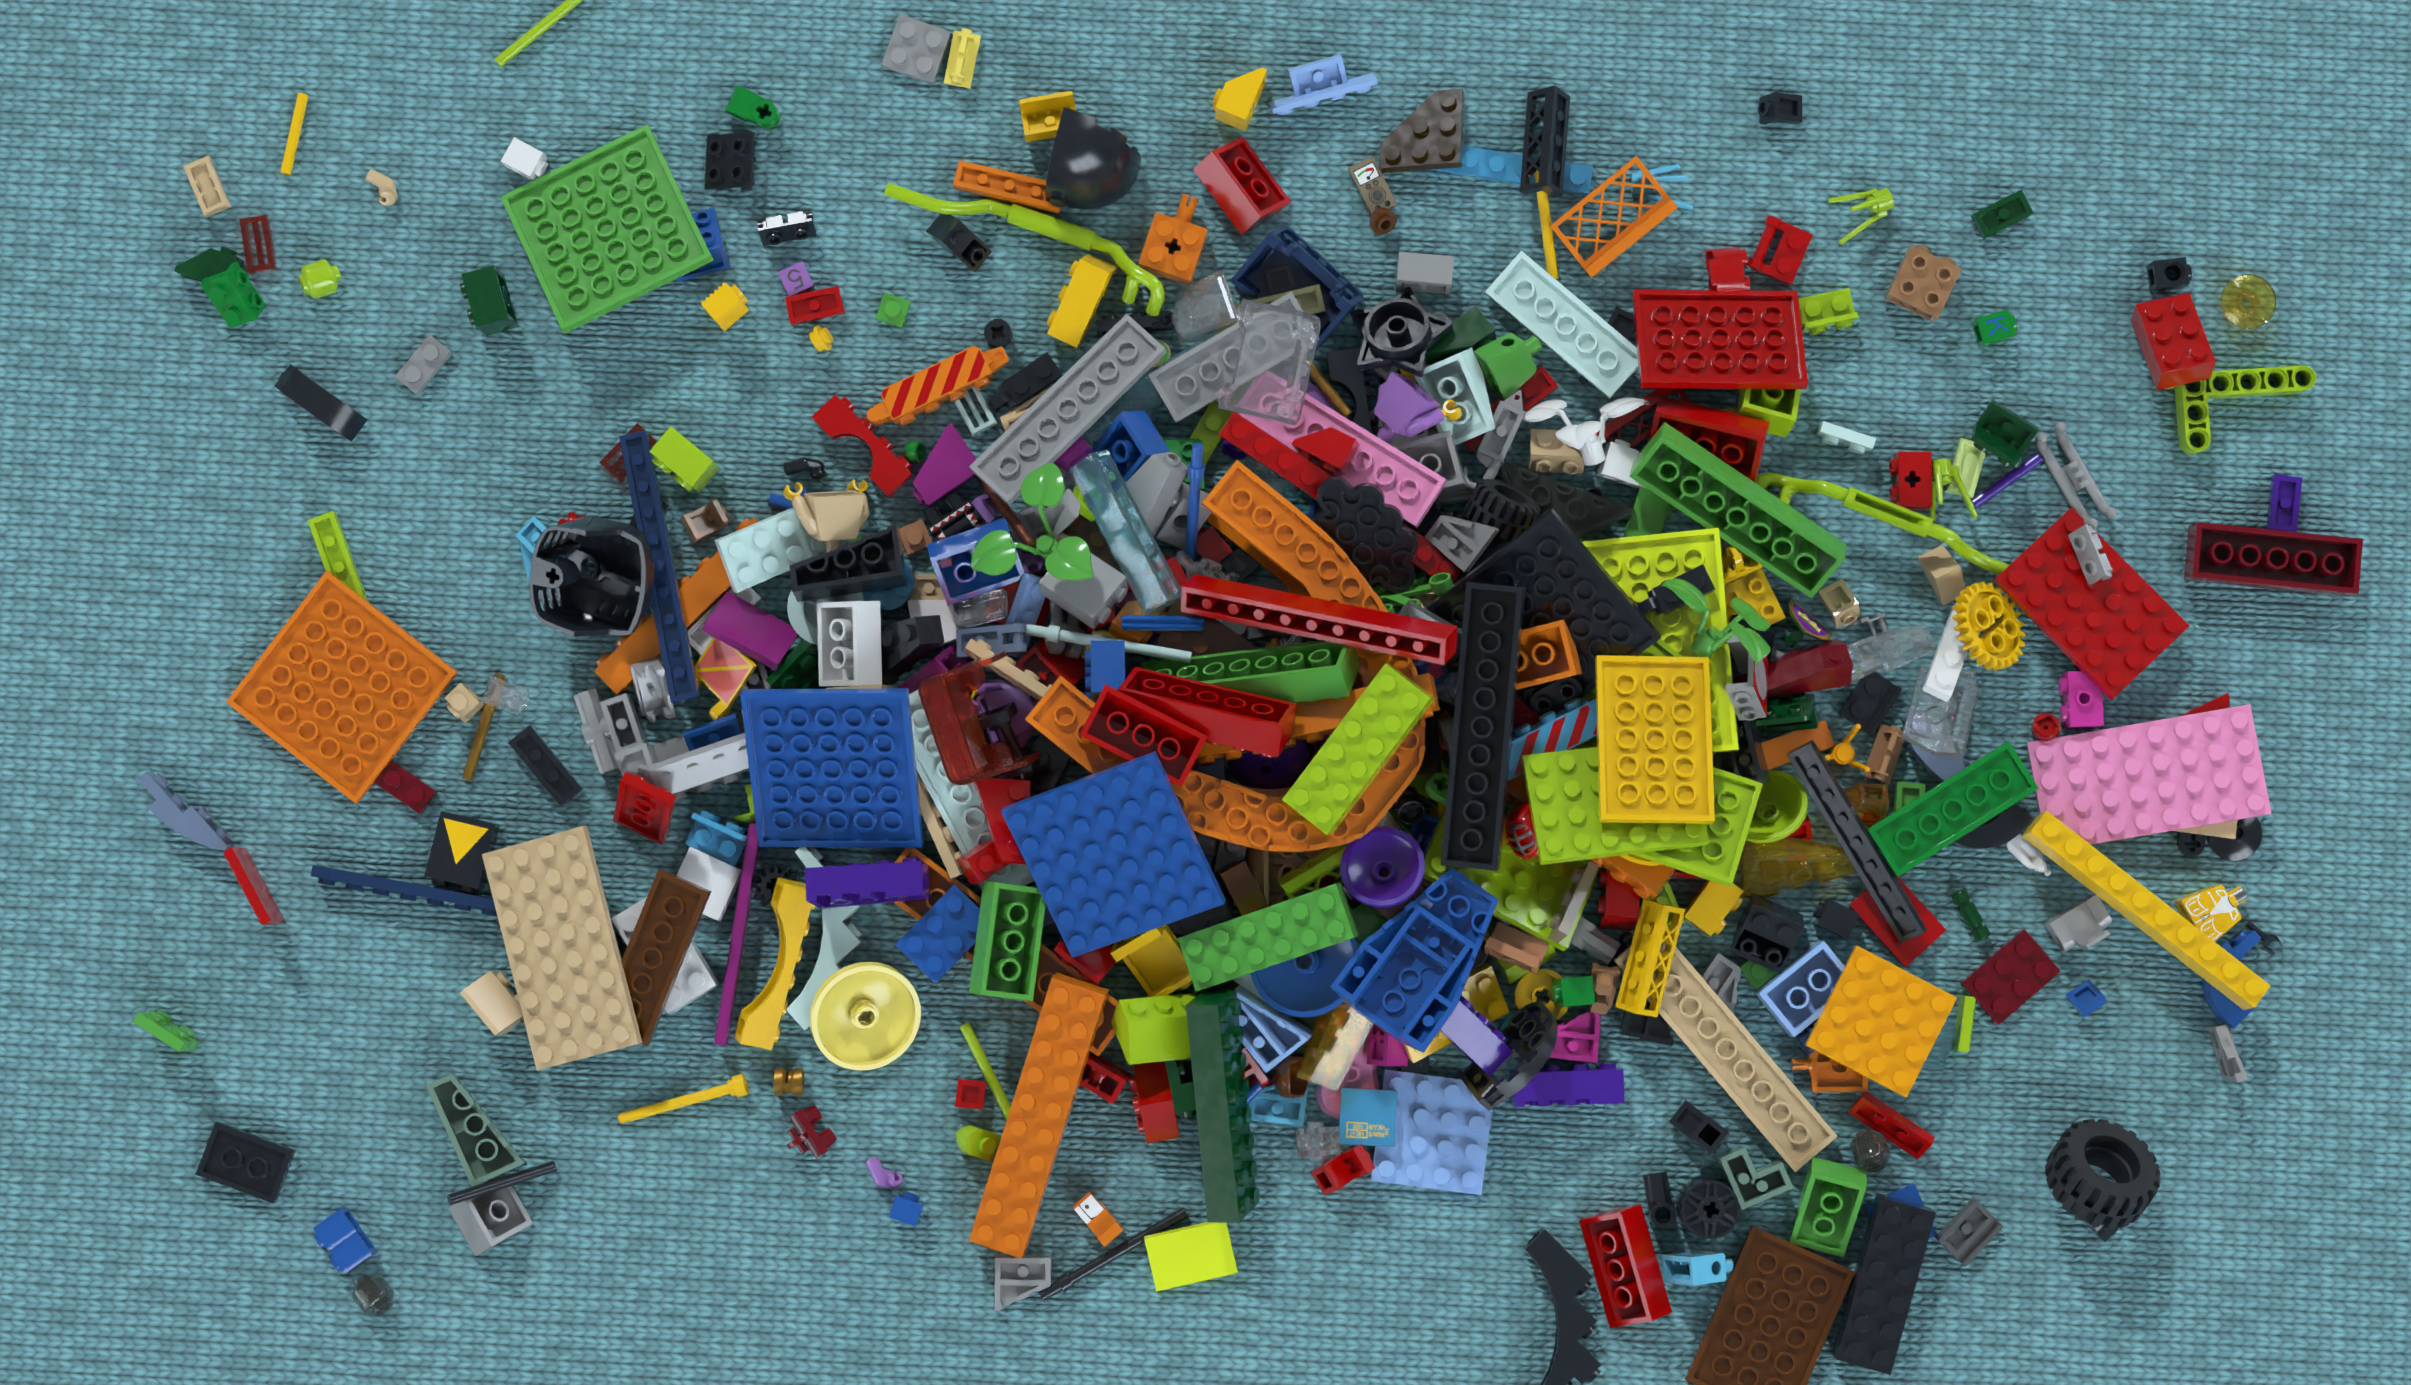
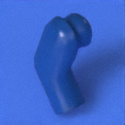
M803 488L800 494L802 497H804V493H808L805 488ZM771 493L768 506L782 511L793 507L792 501Z

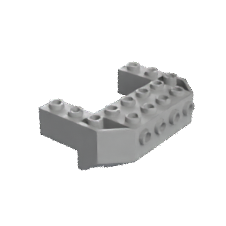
M748 656L757 667L743 689H774L766 681L770 676L768 667ZM625 693L600 702L616 750L614 756L622 775L625 772L639 775L652 785L666 788L671 794L676 796L675 802L687 798V792L696 790L697 794L713 789V783L723 781L725 785L739 780L738 775L748 771L750 774L743 715L737 717L743 731L742 734L689 751L683 735L656 745L648 744L631 695Z

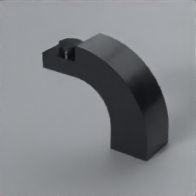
M291 364L280 375L278 382L275 384V387L280 392L351 442L368 420Z
M2014 804L1952 844L1967 849H1986L2003 845L2019 835L2030 822L2032 816Z

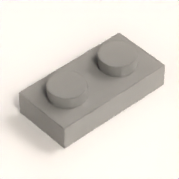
M428 335L395 378L419 395L451 356L452 352L431 335Z

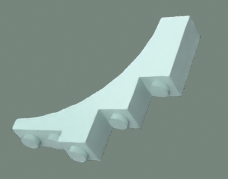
M800 847L795 851L806 868L824 867L820 861L824 857L815 847ZM863 905L822 909L823 935L818 960L801 994L786 1009L804 1030L810 1028V1008L820 986L832 974L840 970L839 963L863 943L859 938L862 935L861 931L852 922L850 924L845 922Z

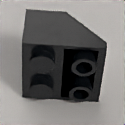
M1752 893L1739 918L1729 951L1781 973L1804 928L1803 915Z

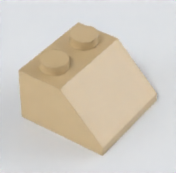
M492 970L464 988L460 994L492 1033L497 1036L507 1034L523 1020L518 995L510 988L512 984L510 979L502 971L498 973L496 970Z

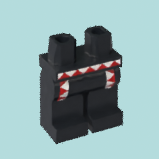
M957 491L945 498L952 509V512L946 516H942L936 505L924 512L929 525L928 529L935 541L985 525V522L970 501L966 502Z

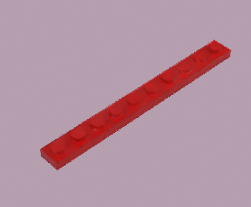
M1235 411L1218 434V436L1316 501L1320 483L1324 479L1331 477L1330 474ZM1415 532L1418 537L1419 546L1416 555L1410 560L1412 564L1431 577L1438 573H1449L1454 583L1462 570L1429 540Z

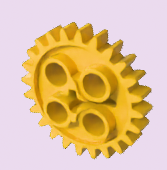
M1983 581L1967 586L1966 589L1960 591V596L1955 597L1958 604L1952 606L1957 614L1952 616V619L1958 625L1953 627V629L1960 632L1957 641L1964 642L1962 650L1970 651V660L1977 658V666L1984 664L1985 670L1992 668L1993 671H1997L2018 662L2017 657L2023 655L2020 648L2025 647V643L2020 638L2025 637L2026 634L2020 630L2024 623L2018 621L2021 613L2013 610L2015 603H2009V597L2006 594L2001 595L1999 587L1994 589L1993 583L1986 585Z

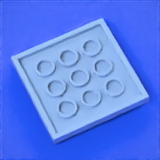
M1385 1069L1382 1090H1397L1395 1147H1374L1373 1165L1375 1169L1371 1171L1370 1180L1481 1195L1492 1109L1488 1111L1482 1106L1461 1079Z

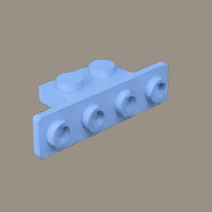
M1339 54L1288 69L1294 95L1271 101L1268 104L1273 114L1286 115L1293 112V108L1314 107L1320 103L1319 101L1324 99L1338 100L1344 98L1346 93L1352 91L1357 93L1369 91L1373 85L1378 84V81L1373 73L1347 80L1343 59Z

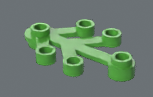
M1418 571L1415 573L1413 585L1402 593L1390 592L1381 584L1374 587L1373 591L1382 602L1388 601L1404 607L1411 600L1421 606L1419 599H1410L1408 597L1432 592L1438 597L1453 586L1451 575L1443 572L1433 575L1429 579L1430 584H1427L1426 573ZM1384 604L1389 613L1395 614L1392 604Z

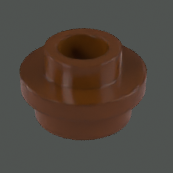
M1384 207L1377 208L1370 216V227L1377 234L1390 232L1397 222L1395 213Z

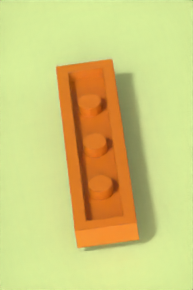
M959 160L953 181V189L1058 214L1061 207H1056L1050 202L1045 201L1047 180Z

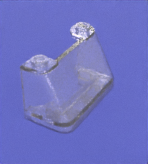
M1242 299V303L1236 311V321L1244 329L1233 381L1232 383H1226L1224 387L1219 389L1217 396L1218 408L1288 425H1296L1301 416L1320 332V318L1300 310Z

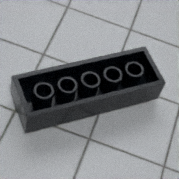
M1876 1193L1831 1353L1836 1360L1891 1375L1936 1212L1931 1208Z

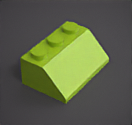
M1197 993L1119 1000L1111 1023L1128 1065L1191 1059L1186 1005L1197 996Z

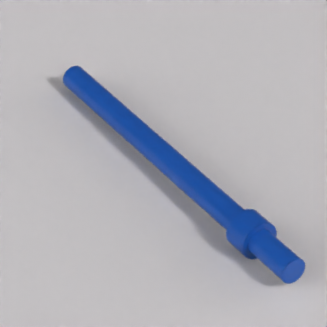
M1200 443L1192 445L1191 462L1188 464L1187 473L1190 478L1184 573L1188 580L1195 574L1201 478L1204 477L1205 465L1202 463L1203 445Z

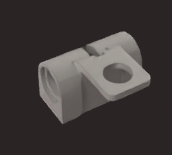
M2095 894L2087 896L2045 922L2044 925L2057 946L2063 952H2067L2076 945L2079 948H2089L2111 934L2109 930L2102 929L2112 924V919L2099 897Z

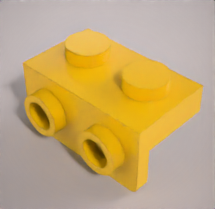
M1072 91L1019 100L1025 141L1032 142L1056 137L1064 107L1076 111Z

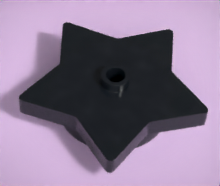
M1406 287L1395 298L1383 301L1374 308L1351 312L1352 321L1364 339L1357 360L1359 371L1393 365L1413 375L1423 377L1428 349L1453 330L1452 321L1425 311L1417 301L1411 287Z

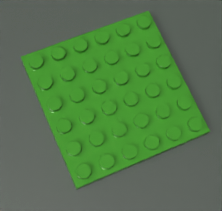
M648 124L500 197L564 334L714 261Z

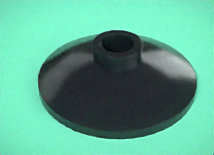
M2251 817L2238 820L2237 828L2241 831L2239 838L2229 839L2206 836L2212 851L2219 857L2230 861H2238L2250 857L2258 849L2262 839V828L2258 818Z

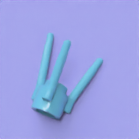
M1676 164L1648 171L1654 177L1657 174L1678 170L1680 166ZM1638 170V173H1632L1631 183L1641 184L1642 172ZM1687 175L1654 177L1658 183L1687 181L1689 179ZM1645 177V185H1652ZM1631 186V194L1638 195L1639 200L1641 187ZM1644 188L1643 200L1658 202L1662 199V197L1648 194L1649 192H1654V189ZM1673 200L1678 208L1693 209L1692 205Z

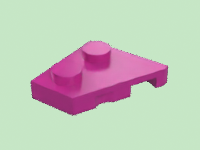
M1587 1011L1557 1024V1040L1549 1058L1597 1063L1601 1014Z

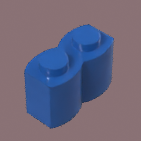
M346 1207L340 1208L314 1227L316 1242L321 1248L329 1250L332 1255L330 1261L339 1272L349 1273L377 1253L370 1239L362 1231L358 1222Z

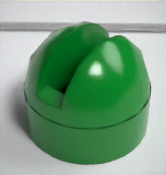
M912 441L904 446L903 449H906V455L903 456L908 462H924L926 446L922 441Z

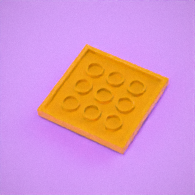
M1855 946L1805 1046L1907 1098L1957 997L1873 953Z

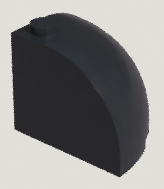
M1064 107L1050 159L1045 201L1050 202L1056 207L1068 206L1077 209H1097L1118 201L1131 189L1137 179L1141 166L1140 153L1136 147L1130 148L1126 144L1127 137L1113 127L1108 131L1097 124L1098 119Z

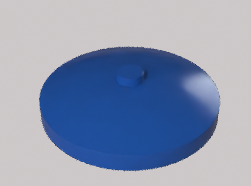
M1353 938L1250 973L1261 997L1278 1011L1296 1017L1322 1015L1332 1011L1344 1002L1330 986L1359 948L1357 938Z

